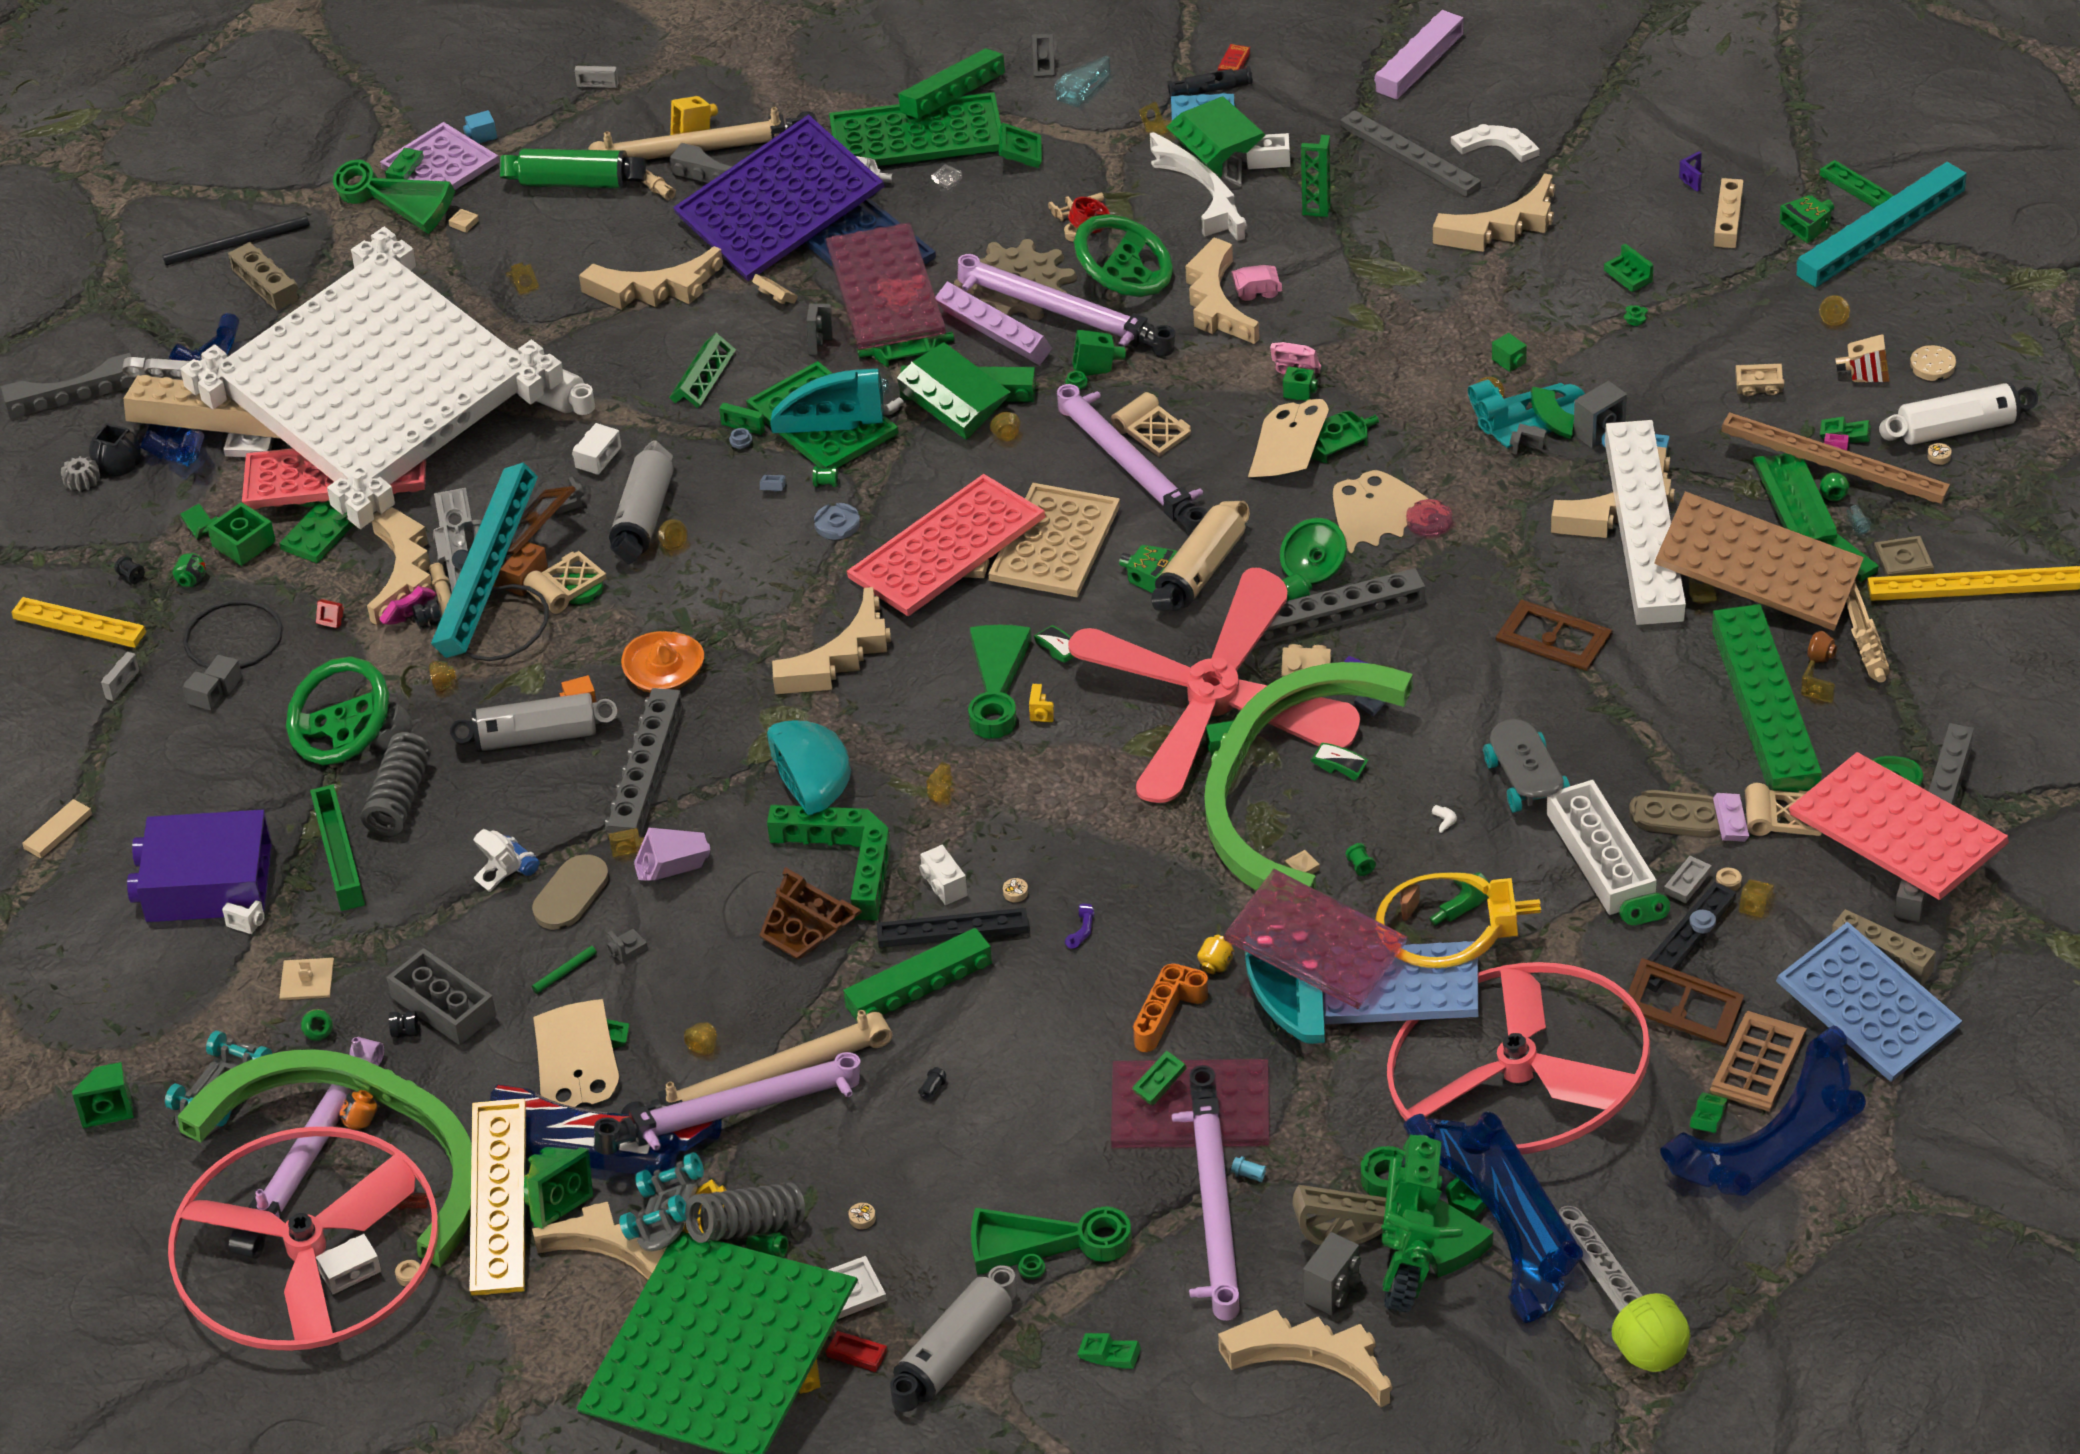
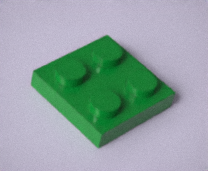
M1002 123L999 128V156L1021 162L1027 166L1039 168L1042 162L1041 135Z

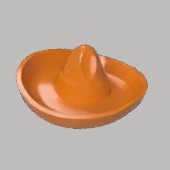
M667 631L651 632L635 638L625 647L621 664L627 678L640 690L651 693L652 688L678 690L688 684L700 671L704 660V650L697 640L685 634Z

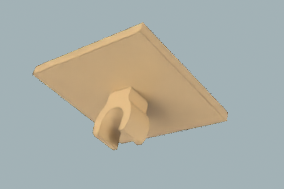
M334 958L284 960L280 1000L330 998Z

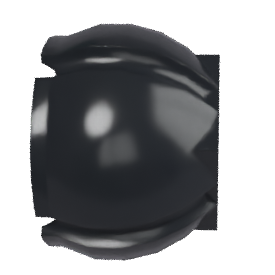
M106 423L90 442V458L96 461L101 474H105L107 471L109 476L124 475L135 469V463H140V442L136 435L128 428Z

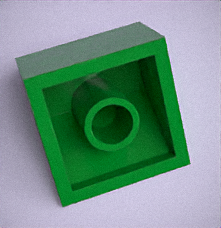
M122 1062L95 1067L72 1091L82 1128L134 1118L132 1096Z

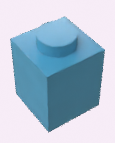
M489 110L465 117L466 125L463 126V130L467 137H470V139L478 144L497 139L495 122Z

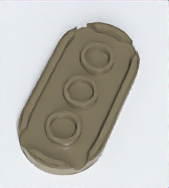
M1648 790L1642 792V795L1638 797L1636 795L1630 802V819L1637 827L1643 830L1698 837H1711L1721 833L1713 796Z
M578 855L567 860L534 900L532 910L536 922L540 926L551 930L560 929V926L566 925L569 927L575 924L608 882L606 863L594 855Z

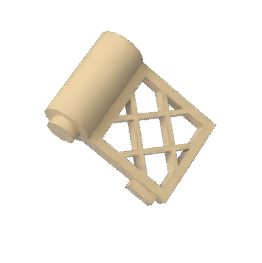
M1145 392L1113 414L1111 422L1119 433L1125 434L1127 432L1152 453L1160 457L1190 436L1191 426L1182 419L1178 421L1158 405L1159 402L1155 395ZM1159 415L1165 420V423L1152 422V419ZM1139 428H1149V434H1141L1136 430ZM1152 429H1165V434H1152ZM1168 429H1177L1181 433L1178 435H1168ZM1152 440L1165 441V444L1158 448L1152 443Z
M578 551L576 553L571 552L562 557V561L542 573L539 571L530 572L524 579L523 586H530L543 594L549 610L554 614H558L567 607L571 599L607 579L604 571ZM578 560L583 563L582 567H570L571 564ZM556 573H564L563 578H554L552 576ZM569 573H581L580 578H568ZM585 574H596L593 578H584ZM566 584L578 585L571 591L566 588ZM528 591L533 597H535L540 603H542L538 596Z
M1753 783L1746 787L1747 829L1752 835L1763 836L1770 831L1821 836L1822 832L1811 826H1806L1801 820L1789 813V807L1808 791L1799 790L1798 793L1769 790L1768 786L1762 783ZM1776 800H1784L1789 805L1783 808ZM1783 816L1788 821H1790V823H1777V819Z

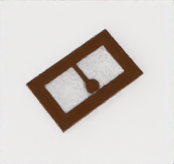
M569 486L544 490L523 512L506 555L516 554L572 495L576 488Z

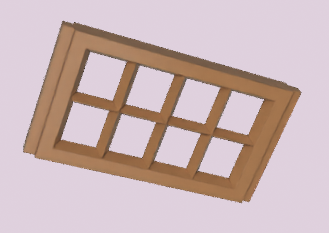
M1747 1011L1713 1080L1710 1094L1770 1112L1805 1038L1807 1028ZM1750 1026L1769 1031L1766 1040L1763 1041L1746 1036ZM1774 1033L1792 1038L1789 1048L1770 1043ZM1746 1042L1762 1047L1758 1057L1740 1052L1742 1043ZM1769 1049L1785 1054L1782 1063L1763 1059L1766 1050ZM1735 1058L1753 1062L1754 1065L1751 1072L1731 1067ZM1759 1065L1778 1070L1774 1080L1756 1075L1755 1073ZM1728 1073L1747 1079L1743 1089L1724 1083ZM1756 1081L1771 1087L1765 1096L1749 1091L1748 1088L1751 1082Z

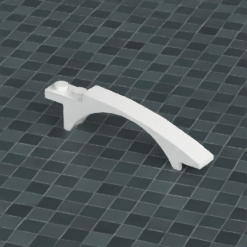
M1154 132L1150 133L1151 152L1157 158V160L1151 161L1154 168L1169 169L1187 174L1200 181L1212 194L1213 201L1207 211L1201 216L1202 234L1208 236L1228 229L1237 241L1245 239L1246 221L1237 212L1234 204V194L1219 177L1184 149Z

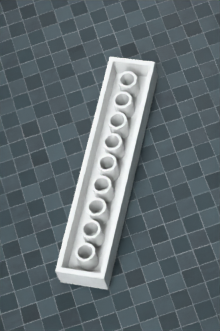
M1653 421L1606 423L1605 446L1636 625L1684 621L1686 603L1680 573L1654 564L1671 525Z

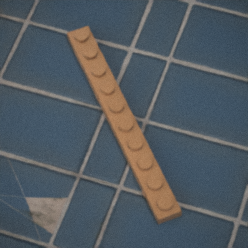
M1730 412L1722 424L1721 432L1727 433L1732 437H1739L1754 444H1761L1775 451H1782L1797 458L1815 462L1821 466L1837 469L1842 473H1849L1864 480L1874 481L1885 487H1892L1907 494L1925 498L1931 502L1942 504L1950 484Z

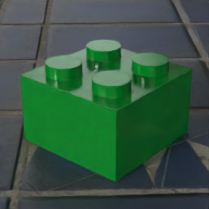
M242 502L207 526L212 547L241 566L276 542L272 522Z

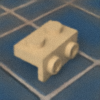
M1782 364L1736 365L1737 394L1752 396L1756 393L1776 395L1779 392H1783Z
M1296 644L1283 648L1282 677L1308 667L1331 663V649H1326V646L1323 645L1303 648V646Z

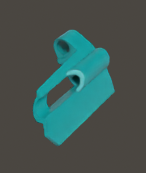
M1488 379L1468 386V396L1478 417L1480 428L1486 434H1492L1506 448L1513 446L1510 445L1511 435L1513 431L1517 432L1519 424L1537 426L1546 430V434L1552 432L1545 426L1546 424L1540 417L1535 414L1533 408L1526 410L1528 403L1531 402V391L1504 399L1499 393V388L1495 387ZM1558 383L1542 388L1563 394L1564 397L1558 398L1556 401L1565 412L1574 415L1575 400L1585 395L1581 388L1572 384L1564 385Z

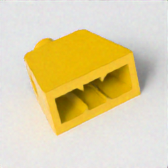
M699 96L671 100L670 135L709 130L710 117L718 114L717 106L714 103H707Z

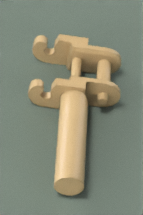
M1102 192L1088 196L1100 202L1104 201ZM1069 196L1065 197L1066 207L1059 209L1053 202L1048 203L1051 213L1055 218H1059L1060 221H1063L1064 217L1068 216L1073 202Z

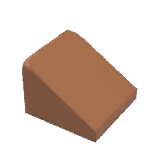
M1413 884L1400 891L1403 921L1408 920L1420 901L1419 884Z

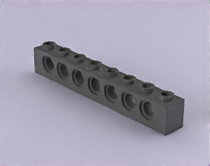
M1416 568L1286 601L1254 648L1425 604V585Z
M652 688L650 696L645 699V711L639 717V730L634 732L633 748H629L628 763L622 769V782L617 784L616 800H612L611 815L605 821V831L609 833L610 842L639 845L683 708L680 690Z

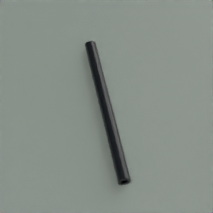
M306 215L163 254L162 257L164 264L167 265L310 226Z

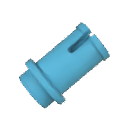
M1243 1156L1241 1158L1235 1157L1231 1172L1235 1173L1236 1177L1241 1175L1262 1182L1266 1173V1166L1247 1161Z

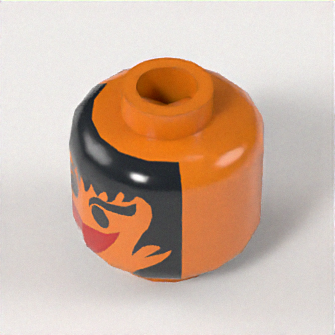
M365 1090L348 1093L339 1112L343 1124L353 1130L368 1127L377 1111V1103L373 1099L372 1094Z

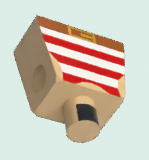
M1884 335L1849 343V356L1835 358L1837 372L1851 370L1852 381L1889 382Z

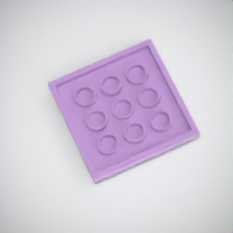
M444 122L404 146L405 148L423 151L424 159L408 180L449 181L455 190L499 163L498 155ZM403 148L380 161L381 168L386 171Z

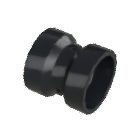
M435 599L427 601L424 606L421 604L412 606L419 628L426 626L428 621L436 623L442 618Z
M416 1010L407 1011L405 1014H400L399 1012L389 1013L391 1037H400L402 1034H407L408 1036L418 1035Z

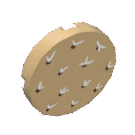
M1935 345L1923 346L1912 353L1910 367L1916 376L1925 380L1936 381L1941 377L1946 379L1954 373L1956 359L1954 354L1944 347Z

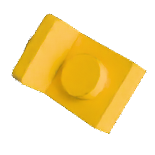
M1032 684L1029 701L1030 721L1053 722L1054 703L1046 702V694H1042V684Z

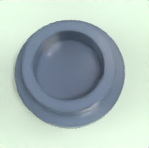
M735 429L729 438L730 444L735 448H745L752 443V436L747 429Z
M1697 910L1690 916V924L1694 931L1698 933H1708L1715 926L1716 918L1710 911Z

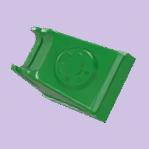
M545 1147L540 1151L541 1155L534 1154L529 1157L528 1161L531 1165L529 1173L524 1176L523 1191L525 1203L530 1206L531 1221L534 1222V1227L543 1229L559 1219V1216L562 1217L593 1197L589 1149L582 1147L577 1150Z

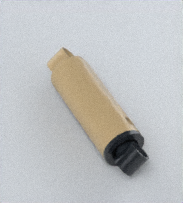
M1224 501L1219 505L1213 506L1156 579V589H1154L1151 597L1155 610L1178 611L1192 603L1244 534L1245 523L1250 515L1249 506L1245 501Z

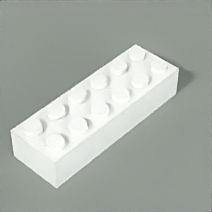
M1593 780L1561 789L1557 793L1547 796L1548 817L1609 915L1618 913L1621 904L1627 899L1656 893L1655 877Z

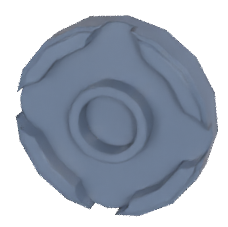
M835 503L836 506L831 507L829 504L817 511L814 516L815 529L824 538L832 540L844 539L853 535L860 527L858 511L849 504Z

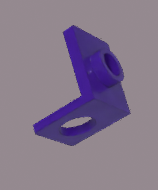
M1700 151L1681 160L1679 168V178L1697 192L1701 190L1702 173L1699 172L1702 161V153ZM1696 160L1694 167L1691 166V161Z

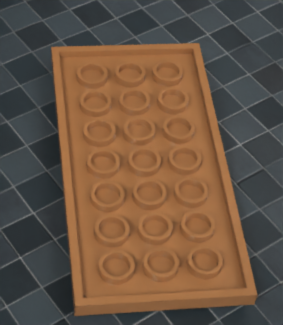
M1685 491L1654 564L1834 631L1864 557Z

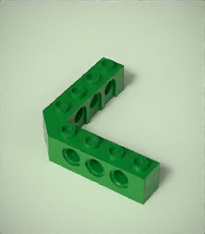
M770 805L767 820L770 843H826L831 846L833 844H849L854 847H860L850 900L851 905L860 909L862 913L853 920L878 921L891 851L889 828L868 809L828 807L823 811L807 815L801 806Z

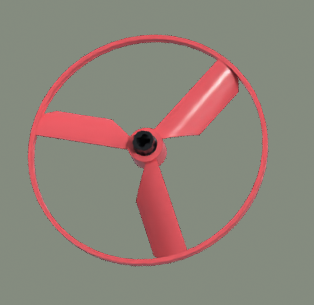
M1535 962L1505 965L1478 972V983L1501 977L1508 1036L1503 1039V1042L1497 1049V1062L1478 1067L1406 1110L1395 1090L1394 1068L1401 1045L1419 1020H1406L1394 1039L1389 1053L1387 1079L1397 1110L1413 1129L1419 1127L1424 1135L1441 1141V1146H1444L1442 1135L1425 1127L1419 1121L1499 1072L1504 1073L1505 1079L1513 1082L1516 1086H1526L1532 1083L1534 1072H1536L1552 1098L1604 1109L1602 1113L1575 1129L1532 1143L1489 1146L1454 1140L1463 1153L1484 1156H1515L1540 1152L1569 1143L1595 1130L1619 1112L1634 1095L1646 1073L1650 1056V1037L1641 1009L1634 999L1613 981L1590 970L1572 965ZM1530 973H1558L1583 978L1603 986L1620 997L1636 1015L1643 1031V1052L1636 1073L1630 1074L1538 1054L1534 1042L1529 1038L1540 1030L1545 1029L1546 1025L1540 983Z
M304 1127L280 1131L258 1138L230 1152L204 1172L193 1184L181 1202L171 1226L168 1244L169 1266L175 1287L189 1311L201 1323L219 1335L237 1343L260 1349L294 1351L318 1348L347 1340L372 1328L395 1312L412 1295L425 1277L436 1250L438 1239L437 1208L432 1190L416 1164L402 1151L380 1138L364 1132L338 1127ZM313 1136L348 1138L375 1146L392 1155L391 1158L316 1217L306 1213H298L284 1223L269 1211L208 1200L193 1201L213 1177L234 1161L262 1147L285 1140ZM416 1177L427 1194L432 1213L430 1242L418 1271L403 1291L383 1309L354 1326L332 1333L316 1263V1256L322 1254L326 1248L323 1229L367 1230L414 1192ZM183 1219L283 1237L287 1254L295 1261L284 1290L295 1340H268L240 1334L213 1321L191 1301L179 1281L175 1262L176 1241Z

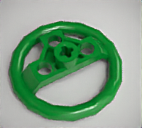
M1110 214L1090 217L1079 225L1073 241L1077 259L1085 271L1102 286L1122 295L1145 297L1156 295L1169 285L1173 273L1170 253L1160 238L1144 225L1127 217ZM1113 228L1127 232L1101 268L1089 253L1087 245L1089 234L1096 229ZM1145 244L1150 247L1157 257L1160 270L1152 272L1143 266L1139 253Z
M352 656L331 659L312 670L297 686L288 705L286 730L291 746L303 759L321 765L343 763L363 752L378 736L387 717L389 691L384 675L371 662ZM347 671L360 673L372 685L370 693L311 714L302 713L311 692L323 680L336 673ZM368 704L367 709L361 713L363 706ZM327 719L325 725L320 727L321 722ZM349 733L348 737L342 741L343 736ZM327 735L333 739V749L324 751L314 748L304 737L318 739Z

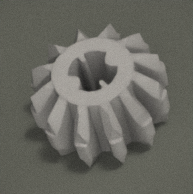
M80 456L77 459L72 458L70 462H64V467L61 468L63 484L66 488H70L71 492L75 490L81 492L84 489L89 491V488L97 486V481L100 480L98 465L90 457L83 458Z

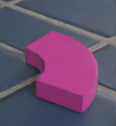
M417 586L407 597L391 601L379 620L387 625L406 621L405 617L413 615V605L421 604L424 606L427 601L434 599L436 593L432 589Z

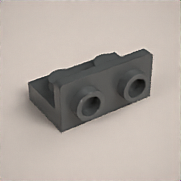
M809 303L807 315L808 354L817 355L818 347L823 345V340L833 339L832 307L830 304Z

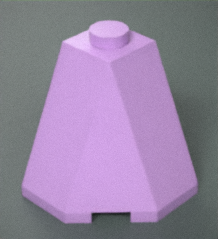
M648 828L634 861L638 880H658L701 868L705 858H708L710 854V845L707 843L704 833Z

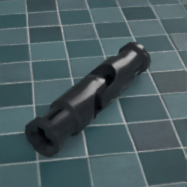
M1245 66L1244 69H1227L1185 77L1184 80L1172 82L1170 80L1167 81V88L1171 99V96L1185 94L1191 96L1233 88L1243 83L1252 84L1253 78L1250 66Z

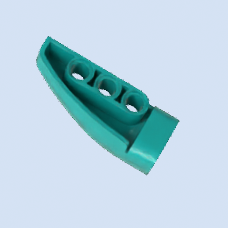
M858 369L841 371L817 378L801 386L784 398L772 411V433L851 430L858 427L860 421L863 424L883 423L884 401L880 370Z
M799 720L775 723L768 729L767 738L771 757L778 767L782 781L801 807H803L807 815L828 808L844 791L851 774L848 752L837 734L822 725Z
M1306 930L1261 932L1247 935L1244 939L1247 975L1262 1007L1279 1026L1300 1041L1308 1044L1325 1043L1321 957H1319L1317 933Z

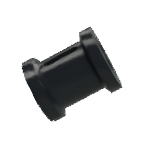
M127 555L120 557L115 563V572L126 576L127 580L132 584L141 581L145 575L144 567L140 564H135L132 558Z

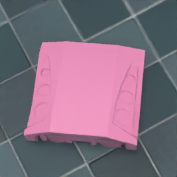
M1259 265L1243 267L1232 271L1235 290L1238 293V297L1242 300H1253L1256 298L1257 293H1261L1266 298H1273L1277 296L1279 291H1282V283L1279 282L1275 266Z
M1285 342L1271 344L1272 361L1275 362V369L1279 373L1285 374L1288 366L1312 369L1314 374L1320 373L1321 364L1318 360L1317 351L1311 347Z

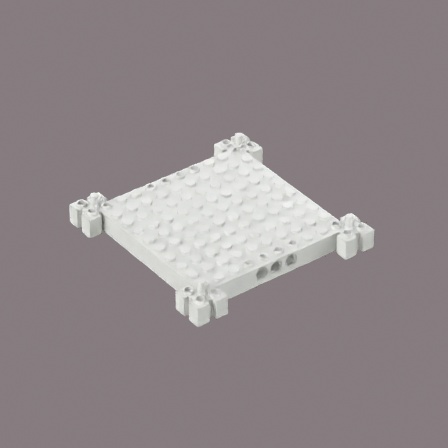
M385 226L371 235V242L364 240L351 249L354 264L353 270L227 357L223 350L213 345L201 354V361L193 359L180 368L184 387L195 396L200 393L201 400L211 409H215L225 402L227 394L332 479L334 483L327 487L330 505L342 515L347 512L348 520L359 529H362L374 520L373 513L375 511L382 514L395 504L390 484L509 397L518 392L519 396L531 405L544 395L543 389L545 387L551 390L564 381L562 362L550 353L544 355V349L532 339L518 349L519 354L411 272L416 267L413 248L403 240L397 241L396 235Z

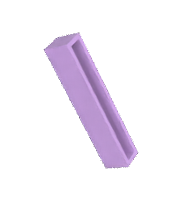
M1441 10L1414 38L1410 39L1403 49L1399 50L1396 56L1376 73L1374 79L1376 82V92L1398 99L1463 35V17Z
M948 281L934 298L948 314L1039 366L1052 350L1051 345L1043 335Z

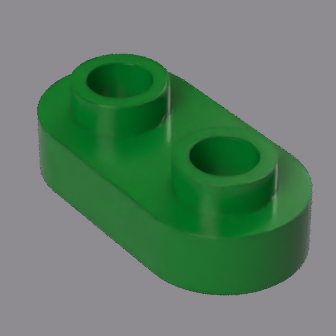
M1651 893L1627 899L1621 904L1619 914L1621 919L1629 925H1639L1659 920L1668 915L1670 901L1660 893ZM1661 903V909L1656 911L1655 906ZM1634 909H1637V915L1635 917H1632L1631 912Z

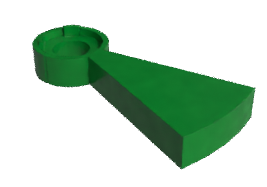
M363 160L346 162L336 170L333 176V185L343 201L358 204L367 201L373 196L427 234H430L441 221L455 194V189L449 181L377 178L370 164ZM355 176H363L359 183L352 186L347 185L348 181Z
M1016 625L970 627L971 643L985 693L979 694L970 702L968 707L969 725L971 730L976 735H980V737L988 739L1001 738L1010 734L1017 725L1015 701L1007 695V692L1032 642L1031 628ZM993 713L1001 715L996 720L984 718L986 715Z
M1382 1146L1369 1151L1363 1157L1361 1162V1183L1363 1189L1369 1195L1386 1198L1388 1180L1380 1179L1376 1174L1383 1170H1389L1391 1159L1402 1160L1405 1151L1393 1146ZM1438 1199L1434 1211L1430 1210V1214L1434 1217L1435 1227L1458 1226L1463 1229L1461 1237L1434 1239L1430 1249L1433 1255L1429 1262L1437 1278L1470 1264L1493 1246V1231L1443 1200Z
M1108 1206L1094 1208L1086 1212L1081 1217L1079 1223L975 1208L971 1225V1244L976 1273L980 1275L990 1272L997 1266L1010 1267L1017 1265L1027 1254H1036L1043 1258L1080 1248L1088 1258L1095 1261H1113L1128 1252L1132 1245L1130 1220L1126 1214L1119 1209ZM1102 1227H1110L1116 1231L1112 1236L1106 1238L1097 1237L1093 1234Z

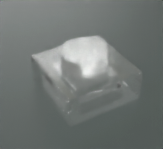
M946 164L932 174V182L947 189H950L962 179L961 171Z

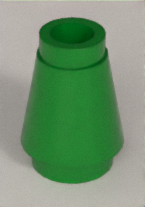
M780 1232L755 1234L748 1236L746 1246L747 1249L784 1257L788 1249V1239Z

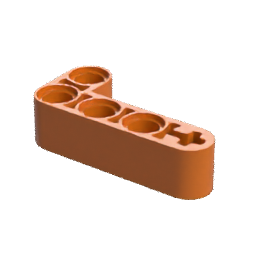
M1167 964L1162 968L1133 1026L1134 1045L1137 1050L1150 1052L1157 1047L1180 1000L1200 1004L1208 999V977L1205 972L1179 964Z

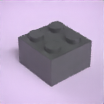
M1608 380L1576 399L1574 404L1573 435L1591 448L1602 443L1601 438L1605 433L1606 423L1626 422L1627 393Z
M1330 1232L1303 1268L1304 1303L1331 1316L1338 1307L1341 1308L1345 1304L1348 1293L1352 1288L1356 1289L1361 1280V1274H1359L1361 1257H1359L1358 1244Z

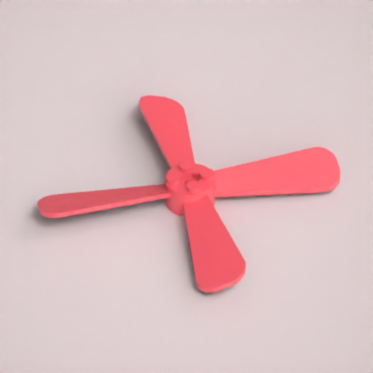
M1250 568L1242 574L1212 658L1202 660L1191 668L1097 629H1081L1070 638L1068 642L1069 652L1078 659L1188 687V707L1137 781L1136 793L1142 800L1164 803L1178 797L1183 791L1205 734L1206 725H1208L1211 716L1223 715L1233 708L1241 711L1249 700L1267 686L1239 680L1237 670L1287 601V587L1278 576L1262 568ZM1319 697L1288 708L1270 720L1268 724L1316 746H1320L1321 743H1328L1347 749L1351 746L1357 735L1360 717L1357 709L1349 703Z

